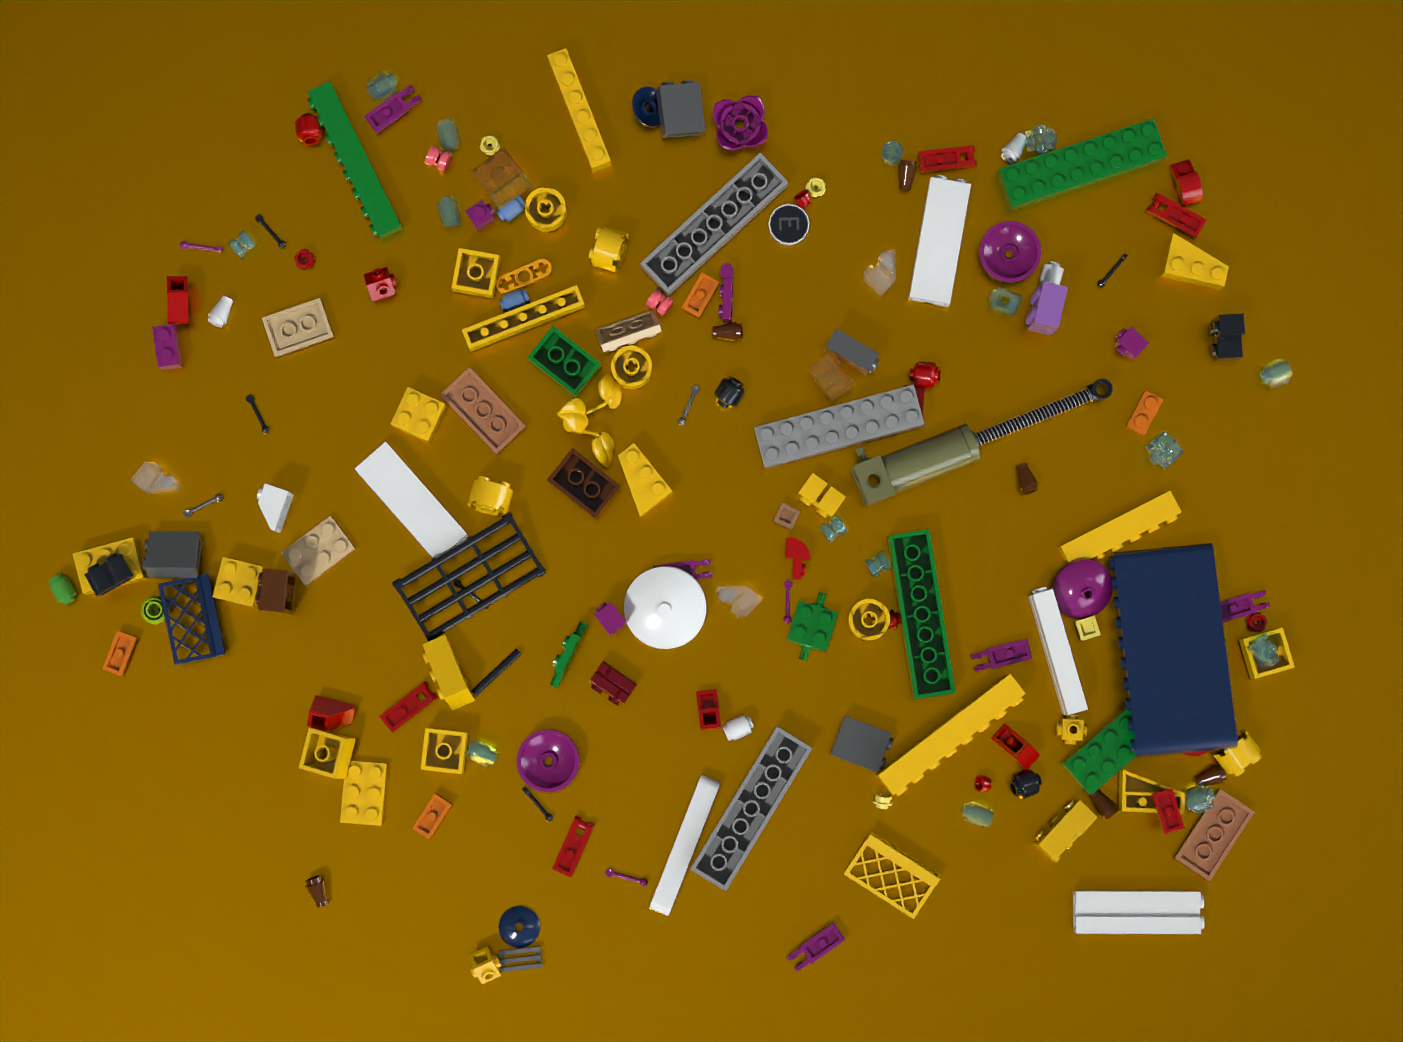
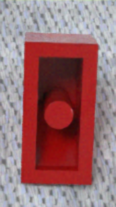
M1004 724L991 738L1025 770L1040 756L1028 741L1007 724Z

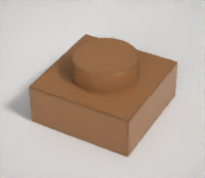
M782 503L773 522L792 530L801 511Z

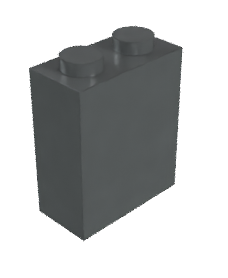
M685 80L681 84H673L671 81L661 83L656 89L662 138L702 135L705 132L700 82L693 83V80Z
M835 329L824 349V352L865 376L868 372L873 373L880 361L877 359L879 353L838 329Z
M149 531V539L145 540V552H147V555L143 557L142 561L143 570H146L148 578H198L202 546L199 532Z
M844 716L830 755L878 772L885 765L886 758L883 756L886 749L890 750L894 739L890 738L892 733Z

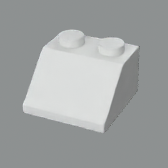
M264 484V487H260L257 494L258 504L270 529L281 533L294 494Z

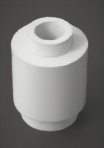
M1052 261L1044 264L1039 284L1041 285L1045 281L1060 285L1064 271L1060 267L1061 264Z
M744 714L727 721L726 725L722 726L728 741L733 739L735 741L752 733L751 728L754 727L750 717H745Z

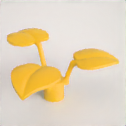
M612 373L602 376L599 381L598 389L601 398L604 400L603 403L586 411L584 402L579 398H573L566 402L557 413L563 419V426L567 432L585 433L595 436L592 440V450L597 460L605 469L610 467L614 457L615 445L613 439L607 432H602L599 435L598 432L585 430V427L588 425L587 414L606 406L607 403L612 409L620 404L622 399L621 386L614 380Z

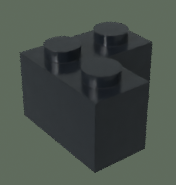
M1244 313L1218 315L1209 324V334L1213 336L1211 355L1214 356L1215 361L1239 360L1243 357L1241 337L1245 334Z

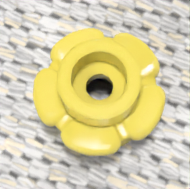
M485 136L481 140L480 149L486 155L491 156L499 151L500 144L495 136Z
M817 177L811 178L810 182L806 184V190L809 191L812 197L822 196L826 191L824 180Z
M876 793L874 800H872L876 807L880 809H888V806L893 805V802H891L892 796L886 793Z

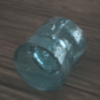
M896 141L886 143L881 154L883 161L889 165L897 164L901 160L903 148Z
M244 230L239 233L238 238L228 242L241 259L249 249L252 250L257 246Z
M837 515L832 517L830 522L819 526L830 543L836 540L838 535L848 532Z
M883 551L878 552L876 558L869 557L864 560L873 578L879 576L882 570L888 571L892 568Z

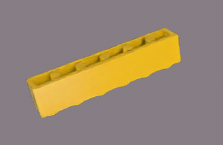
M565 48L547 55L548 62L592 173L612 166L567 49Z
M576 285L462 329L469 350L472 352L583 309L585 304Z
M1168 491L1058 547L1066 564L1078 559L1093 558V560L1097 561L1105 556V551L1111 549L1114 552L1124 547L1123 542L1130 540L1132 543L1142 538V532L1148 530L1151 533L1160 528L1158 524L1164 521L1169 524L1177 520V515L1182 512L1171 491Z

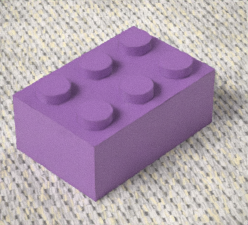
M1045 281L1040 286H1037L1034 292H1032L1030 304L1033 305L1032 309H1030L1026 316L1025 324H1028L1027 330L1051 336L1058 329L1068 287Z

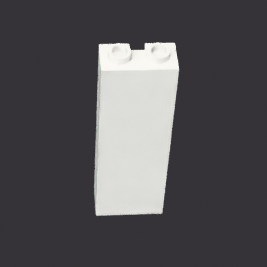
M935 175V177H931L929 180L908 300L949 307L971 184H968L964 179L952 181L946 180L947 177Z
M386 442L355 468L358 474L432 557L437 558L467 540L468 534Z
M1047 587L1033 590V595L1028 596L1062 714L1070 715L1088 710L1053 589L1047 590Z
M1073 890V932L1092 934H1201V929H1204V917L1200 916V909L1204 908V896H1201L1199 891Z

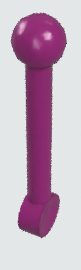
M186 241L180 243L182 249L188 247L222 252L221 247L188 244Z
M787 580L784 583L786 588V613L783 620L785 623H790L792 620L790 617V588L792 587V582Z
M607 869L605 872L608 877H619L640 883L641 886H646L648 883L645 878H634L614 872L612 869Z

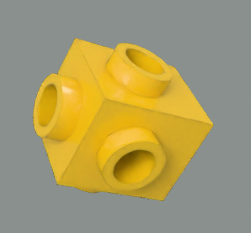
M1066 715V719H1060V723H1057L1056 734L1059 735V740H1065V744L1077 745V741H1083V737L1087 735V724H1084V720H1078L1079 716ZM1071 726L1076 727V733H1070L1069 729Z
M488 946L469 954L472 964L470 966L471 973L474 978L478 977L481 984L501 976L498 969L501 967V963L497 955H492Z

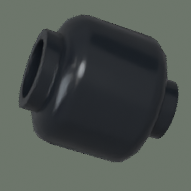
M731 376L723 378L715 390V396L718 399L717 403L725 408L737 406L745 393L744 384Z
M1031 769L1015 773L1009 782L1013 795L1021 799L1036 795L1040 791V785L1042 784L1039 774L1034 773Z

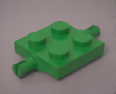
M818 592L816 603L798 601L787 637L788 641L795 642L802 647L798 659L807 661L810 649L827 652L838 612L823 606L826 593H823L822 596V592Z
M579 621L575 632L571 636L566 635L562 647H564L562 655L557 654L553 662L555 674L550 685L558 688L588 624Z

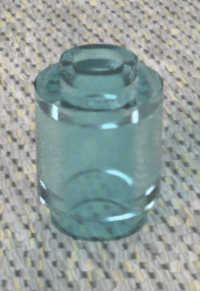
M444 119L437 122L436 131L441 148H445L447 151L458 148L457 145L461 141L456 123H453L452 119Z
M451 196L439 199L440 202L436 205L444 227L450 228L461 224L459 220L461 216L456 199H452Z
M472 740L466 752V756H469L470 760L486 767L489 764H494L498 754L495 753L496 748L479 740L477 742Z
M970 801L969 804L964 805L961 815L964 816L963 820L979 827H989L994 812L990 811L988 807Z

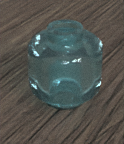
M380 71L368 79L366 89L373 100L384 101L396 93V84L398 82L392 73L388 74L386 71Z
M1276 359L1264 364L1263 372L1260 373L1263 383L1269 384L1271 388H1277L1289 383L1290 377L1293 376L1288 362H1284L1282 359Z
M1199 784L1187 789L1185 793V804L1189 812L1193 811L1195 814H1200L1213 808V800L1216 797L1211 787L1207 789L1204 784Z

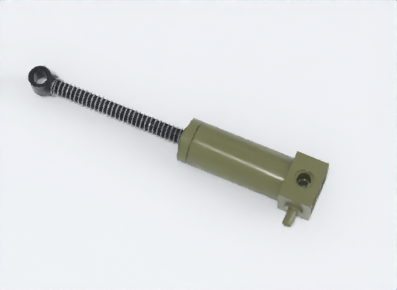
M1098 379L1094 383L1087 385L1083 391L1080 390L1075 394L1068 395V397L1065 396L1063 399L1054 400V402H1050L1046 406L1043 405V407L1036 408V410L1032 409V411L1025 412L1021 416H1014L1013 419L1010 418V420L1003 421L1001 424L992 425V427L985 428L986 430H981V432L974 433L965 423L882 457L879 455L874 458H867L863 446L855 449L860 462L852 466L850 470L864 505L868 507L893 497L895 493L980 460L979 445L982 446L986 442L989 443L991 440H997L996 438L1004 437V435L1011 434V432L1015 433L1016 430H1022V428L1029 427V425L1034 423L1037 424L1041 420H1048L1051 416L1055 417L1056 414H1062L1066 410L1070 411L1071 408H1077L1081 404H1088L1089 401L1092 403L1103 401L1112 394L1113 387L1107 379ZM1097 385H1103L1105 387V395H1100L1097 393ZM874 477L877 480V486L870 485L868 478Z

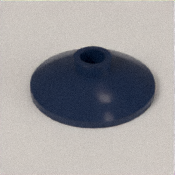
M652 87L640 88L635 92L632 99L633 112L638 121L643 125L656 127L660 125L656 89Z
M515 906L508 909L499 921L500 936L505 943L512 947L523 948L531 945L537 939L540 932L538 916L530 908L524 906ZM518 923L522 924V931H517L515 925Z

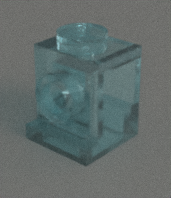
M998 287L997 290L993 289L990 295V307L1014 316L1023 295L1003 287ZM1004 296H1007L1009 298L1008 303H1004L1002 301V298Z
M1267 634L1260 635L1246 647L1262 667L1267 665L1271 667L1280 660L1278 658L1279 655L1276 653V646L1270 640L1268 642L1265 640L1268 638Z

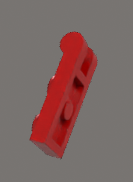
M975 146L919 151L920 173L977 167V160L974 159ZM960 154H966V160L961 161Z
M1155 193L1154 201L1148 206L1146 212L1196 239L1207 219L1165 196ZM1161 204L1166 206L1164 212L1159 210Z
M426 681L379 716L392 733L438 698L435 692L432 693L428 688L429 684ZM421 692L426 698L422 702L417 697Z
M575 816L554 863L553 870L572 877L594 827V823L584 822L580 817ZM577 828L584 830L583 836L575 833Z

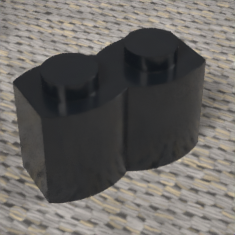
M114 553L106 558L107 562L99 565L97 563L87 569L88 572L84 575L97 597H101L135 578L124 555Z

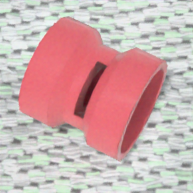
M432 145L426 156L425 164L437 166L438 170L444 172L451 160L452 153L448 151L443 152L439 150V147Z
M656 288L645 305L649 308H654L660 316H663L674 300L669 296L665 297L662 291Z

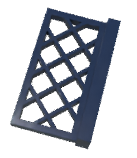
M208 573L199 575L198 578H185L159 583L158 589L174 665L225 655ZM195 581L197 590L193 596L182 590L186 583ZM172 586L178 590L173 600L165 596L163 587ZM180 592L190 598L185 608L174 602ZM192 601H195L201 607V611L197 616L187 610ZM172 604L182 610L177 620L170 617L168 613ZM184 613L195 619L189 629L179 623ZM170 620H171L172 622H174V625L172 626V628H171ZM196 621L205 626L202 636L191 630ZM176 625L187 631L181 641L175 638L172 633ZM188 633L199 639L193 649L183 643ZM203 641L209 646L210 654L201 655L195 649ZM180 645L191 651L187 658L178 660L176 651Z

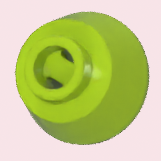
M159 596L148 597L141 605V615L148 623L159 624L165 620Z

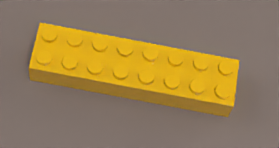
M1006 674L879 771L876 776L891 795H901L908 789L907 784L911 781L916 783L925 776L923 774L924 771L927 769L932 771L939 766L941 758L944 756L949 758L956 753L958 745L969 743L974 739L973 734L976 731L983 732L991 725L989 722L993 718L998 720L1007 713L1005 709L1009 706L1015 707L1024 700L1022 696L1026 693L1011 674Z

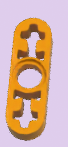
M539 259L502 275L496 281V288L499 293L504 295L548 278L552 273L551 263L546 259ZM540 264L548 265L549 268L546 269L545 274L539 271L535 273L537 278L533 277L530 268L533 267L534 271L540 268ZM523 271L530 274V279L527 282H520L518 279V275ZM515 275L518 286L515 287V284L512 283L508 285V290L500 288L503 280L511 282L513 281L511 276Z

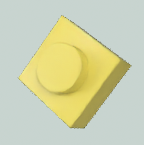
M1095 615L1074 622L1080 641L1101 635Z

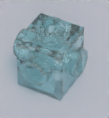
M1038 125L1034 126V130L1025 131L1027 152L1037 151V155L1048 153L1051 149H1056L1057 135L1054 132V128Z
M1164 431L1146 447L1150 454L1148 457L1156 466L1160 464L1165 469L1184 453L1177 441Z

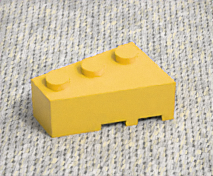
M1173 233L1168 240L1161 277L1221 290L1225 286L1229 266Z
M633 443L620 453L618 458L641 519L670 496L673 491L635 443Z
M446 635L422 644L425 650L422 652V656L426 664L430 663L432 669L429 670L432 680L438 682L439 687L436 690L440 699H445L452 711L475 701Z

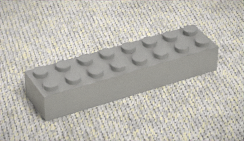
M759 153L640 263V267L667 296H670L788 187V181Z
M910 385L754 427L764 467L768 469L924 427V421L915 387Z
M776 726L690 870L724 891L727 890L811 752L812 747Z

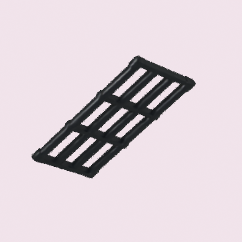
M508 512L502 516V519L472 537L471 535L468 536L467 540L437 558L433 557L432 561L402 579L398 578L392 584L397 592H399L429 642L464 620L471 619L474 614L499 599L508 597L509 593L534 578L546 574V569L538 561L515 523L513 515ZM509 523L512 524L516 534L486 552H480L476 543ZM521 540L527 550L492 571L487 560ZM472 546L478 556L446 575L440 565ZM532 557L537 568L502 588L497 577ZM483 563L488 574L456 592L451 582ZM434 568L438 569L442 576L441 579L407 598L402 590L404 586ZM493 580L499 590L467 609L461 599ZM445 585L449 587L453 595L420 615L417 614L412 606L413 604ZM459 603L464 612L428 632L423 624L424 621L452 604Z

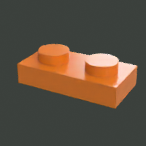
M702 272L684 302L682 309L700 318L720 282Z
M1145 390L1126 427L1145 436L1163 399Z
M117 630L102 669L123 676L137 637Z
M435 793L412 829L430 840L453 804Z

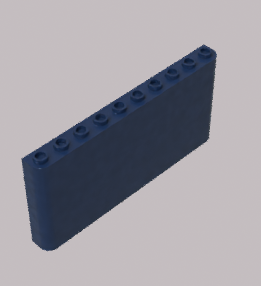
M1206 543L1113 552L1112 557H1109V568L1114 570V577H1111L1112 589H1116L1117 597H1113L1114 609H1118L1119 617H1116V628L1121 630V637H1118L1119 650L1123 649L1124 657L1120 658L1121 669L1126 672V678H1123V688L1128 690V698H1125L1126 711L1130 710L1131 718L1127 719L1128 730L1133 732V739H1130L1131 752L1135 751V757L1237 748V731L1213 544Z

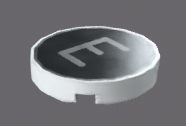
M782 205L775 209L770 216V234L780 244L789 246L798 244L808 233V216L797 205Z

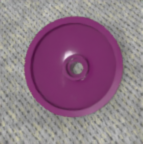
M1005 221L994 225L984 235L979 249L980 260L986 272L993 278L1007 283L1019 282L1029 277L1036 270L1041 258V245L1036 234L1028 226L1015 221ZM1005 252H1012V257H1006Z
M1078 559L1065 565L1056 575L1052 588L1058 608L1065 615L1075 619H1084L1100 613L1109 603L1113 592L1109 571L1101 563L1092 559ZM1090 590L1089 595L1084 596L1085 592Z
M542 730L533 733L524 740L517 754V768L521 778L528 786L541 792H555L563 789L574 779L579 767V755L576 746L569 737L555 730ZM546 757L552 758L553 762L551 765L545 763Z

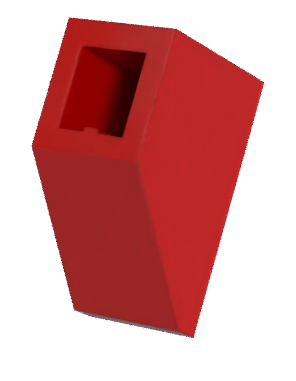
M167 276L168 324H188V276Z
M315 695L309 710L307 726L329 731L351 724L356 705Z

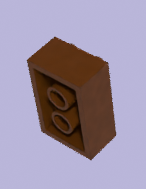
M574 448L569 451L547 479L552 486L595 520H597L621 490V486Z
M263 568V572L259 573L258 585H261L260 594L257 593L256 606H259L258 610L267 613L292 615L296 574L286 570Z

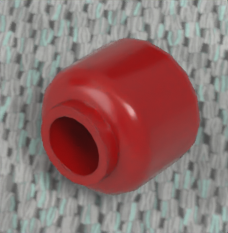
M305 113L295 121L297 139L303 142V144L314 145L322 138L323 130L317 116Z
M917 362L914 369H910V381H914L917 388H934L937 383H940L941 370L935 362Z

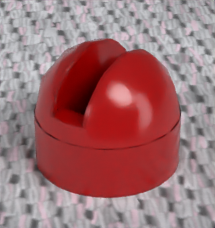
M803 190L794 197L796 203L802 208L808 207L807 203H812V197L808 190Z
M978 775L974 783L976 791H989L992 788L990 786L992 780L987 776Z

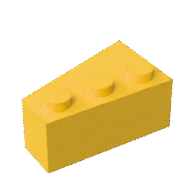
M1121 769L1119 771L1118 810L1157 813L1151 794L1169 789L1170 787ZM1173 789L1180 814H1184L1185 793Z
M1079 799L1076 801L1071 800L1064 807L1066 811L1061 816L1057 814L1049 822L1051 826L1046 831L1042 829L1035 836L1037 840L1034 844L1053 862L1057 863L1060 859L1059 856L1066 849H1069L1073 845L1072 843L1098 818Z

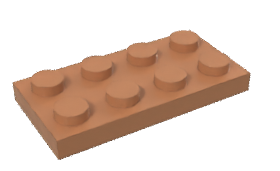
M470 367L440 394L446 403L496 455L526 428L524 423Z
M1218 789L1174 858L1210 881L1255 812L1223 790Z

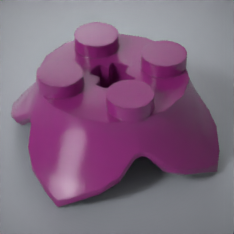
M748 95L742 97L737 102L724 99L715 103L713 119L718 128L716 133L717 140L722 148L738 150L742 147H756L766 141L768 128L763 122L764 105L759 96ZM741 120L744 121V128L738 129L735 122L738 121L740 123Z

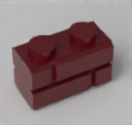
M604 661L589 681L592 683V689L599 694L604 691L610 695L608 700L617 706L619 703L624 705L638 685Z

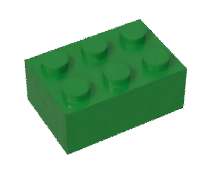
M554 326L549 329L527 357L529 362L575 398L580 395L602 367L600 362Z

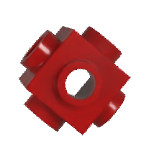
M387 267L378 268L364 274L372 301L388 298L396 294L394 286L397 285L394 273L390 274Z

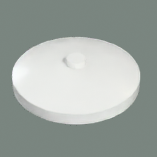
M659 566L646 570L632 582L624 600V615L628 627L640 641L655 648L670 649L686 644L699 632L706 617L707 604L702 587L692 575L676 567Z

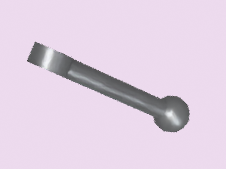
M696 385L691 388V396L682 417L678 419L679 425L686 423V415L695 395L699 392V387Z
M216 494L215 498L191 510L185 509L183 515L191 517L192 513L216 501H222L223 496Z

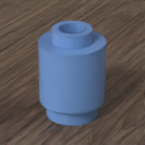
M518 193L511 194L496 205L498 210L495 212L502 221L506 219L509 222L524 211L525 202Z
M517 289L501 295L502 300H499L503 312H508L530 303L525 289Z

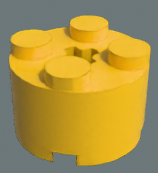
M538 188L529 194L525 203V213L529 223L541 232H550L558 229L566 219L567 209L565 200L555 189ZM542 207L549 208L550 212H543Z
M606 226L603 228L598 227L595 234L597 241L595 247H591L588 258L592 259L593 266L617 273L618 269L616 267L622 266L628 245L624 243L625 239L629 240V234Z
M625 346L619 349L611 361L613 378L621 387L626 389H638L644 386L652 375L650 356L637 346ZM630 363L637 366L634 372H631L629 369L626 370Z
M478 476V480L473 481L467 506L471 508L474 505L476 506V511L498 516L499 512L505 515L509 510L513 490L510 489V484L507 482L499 481L494 483L490 482V479L487 477Z
M861 600L849 611L848 627L851 633L858 639L864 641L876 640L883 636L889 627V611L877 600ZM866 614L874 618L871 626H868V623L863 621L866 618Z
M1246 729L1239 730L1242 734L1237 736V748L1220 749L1217 753L1215 751L1212 752V755L1228 775L1234 774L1237 777L1246 770L1245 767L1250 763L1254 764L1262 758L1260 754L1261 749Z

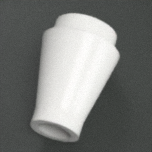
M1017 133L1002 149L1001 157L1006 162L1015 164L1016 161L1020 160L1028 138L1022 133Z
M222 296L220 301L208 313L209 318L207 320L211 324L222 328L227 323L233 300Z

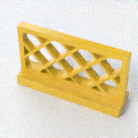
M870 831L844 872V875L913 919L934 887L941 880V875ZM867 846L875 850L876 858L864 860L863 851ZM880 860H891L894 869L882 871ZM877 861L879 872L868 874L865 863ZM863 864L865 875L856 876L850 872L855 865ZM908 871L911 880L899 882L897 872ZM895 872L897 883L885 885L883 874ZM880 875L883 886L874 888L870 885L869 877ZM923 881L929 885L926 892L917 894L915 883ZM912 884L914 895L903 897L900 886ZM898 886L900 897L894 899L888 897L886 889ZM916 899L917 906L913 912L905 908L904 900Z

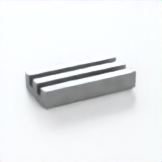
M540 946L498 951L501 963L500 972L542 968ZM536 951V955L507 959H504L503 956ZM537 960V963L508 967L504 965V963Z

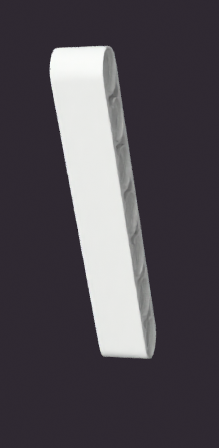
M701 775L649 909L669 916L721 782Z

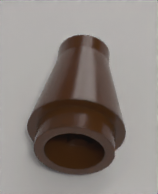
M900 160V165L898 164L899 189L911 190L918 168L916 167V161Z
M736 321L713 326V339L718 338L735 342L742 340V323H737Z
M1022 463L1017 465L1019 491H1022L1023 495L1036 492L1038 490V482L1029 469L1028 464Z
M1214 764L1199 775L1194 776L1199 788L1220 784L1227 779L1220 764Z
M1100 789L1090 795L1100 817H1103L1105 820H1108L1119 811L1116 807L1117 804L1101 792Z
M321 875L307 879L305 887L316 903L317 908L329 904L325 879H322Z

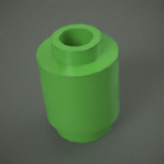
M63 573L54 576L48 581L50 584L49 588L58 604L63 603L67 605L75 600L74 596L77 593L68 577H65Z

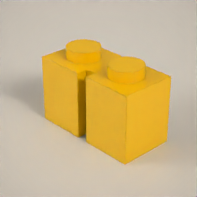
M812 473L798 493L800 496L799 500L807 506H810V504L814 505L817 508L816 512L826 519L827 516L832 518L846 496L831 486L818 503L816 500L828 483Z

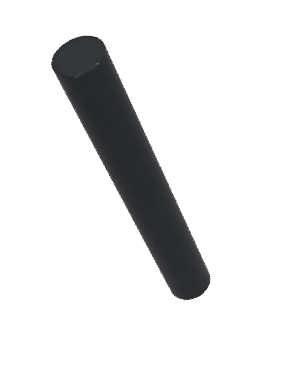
M515 649L480 681L471 692L478 696L522 654Z

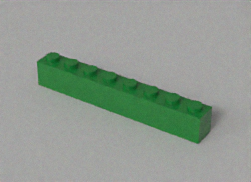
M328 81L307 91L310 96L307 101L311 109L316 108L319 114L317 116L321 127L325 126L328 132L325 137L329 145L334 144L337 152L334 153V156L339 164L343 163L346 170L342 172L347 182L352 181L355 188L351 190L356 200L361 199L364 206L360 208L365 218L369 217L372 222L369 227L374 237L378 235L382 240L403 230L331 82Z

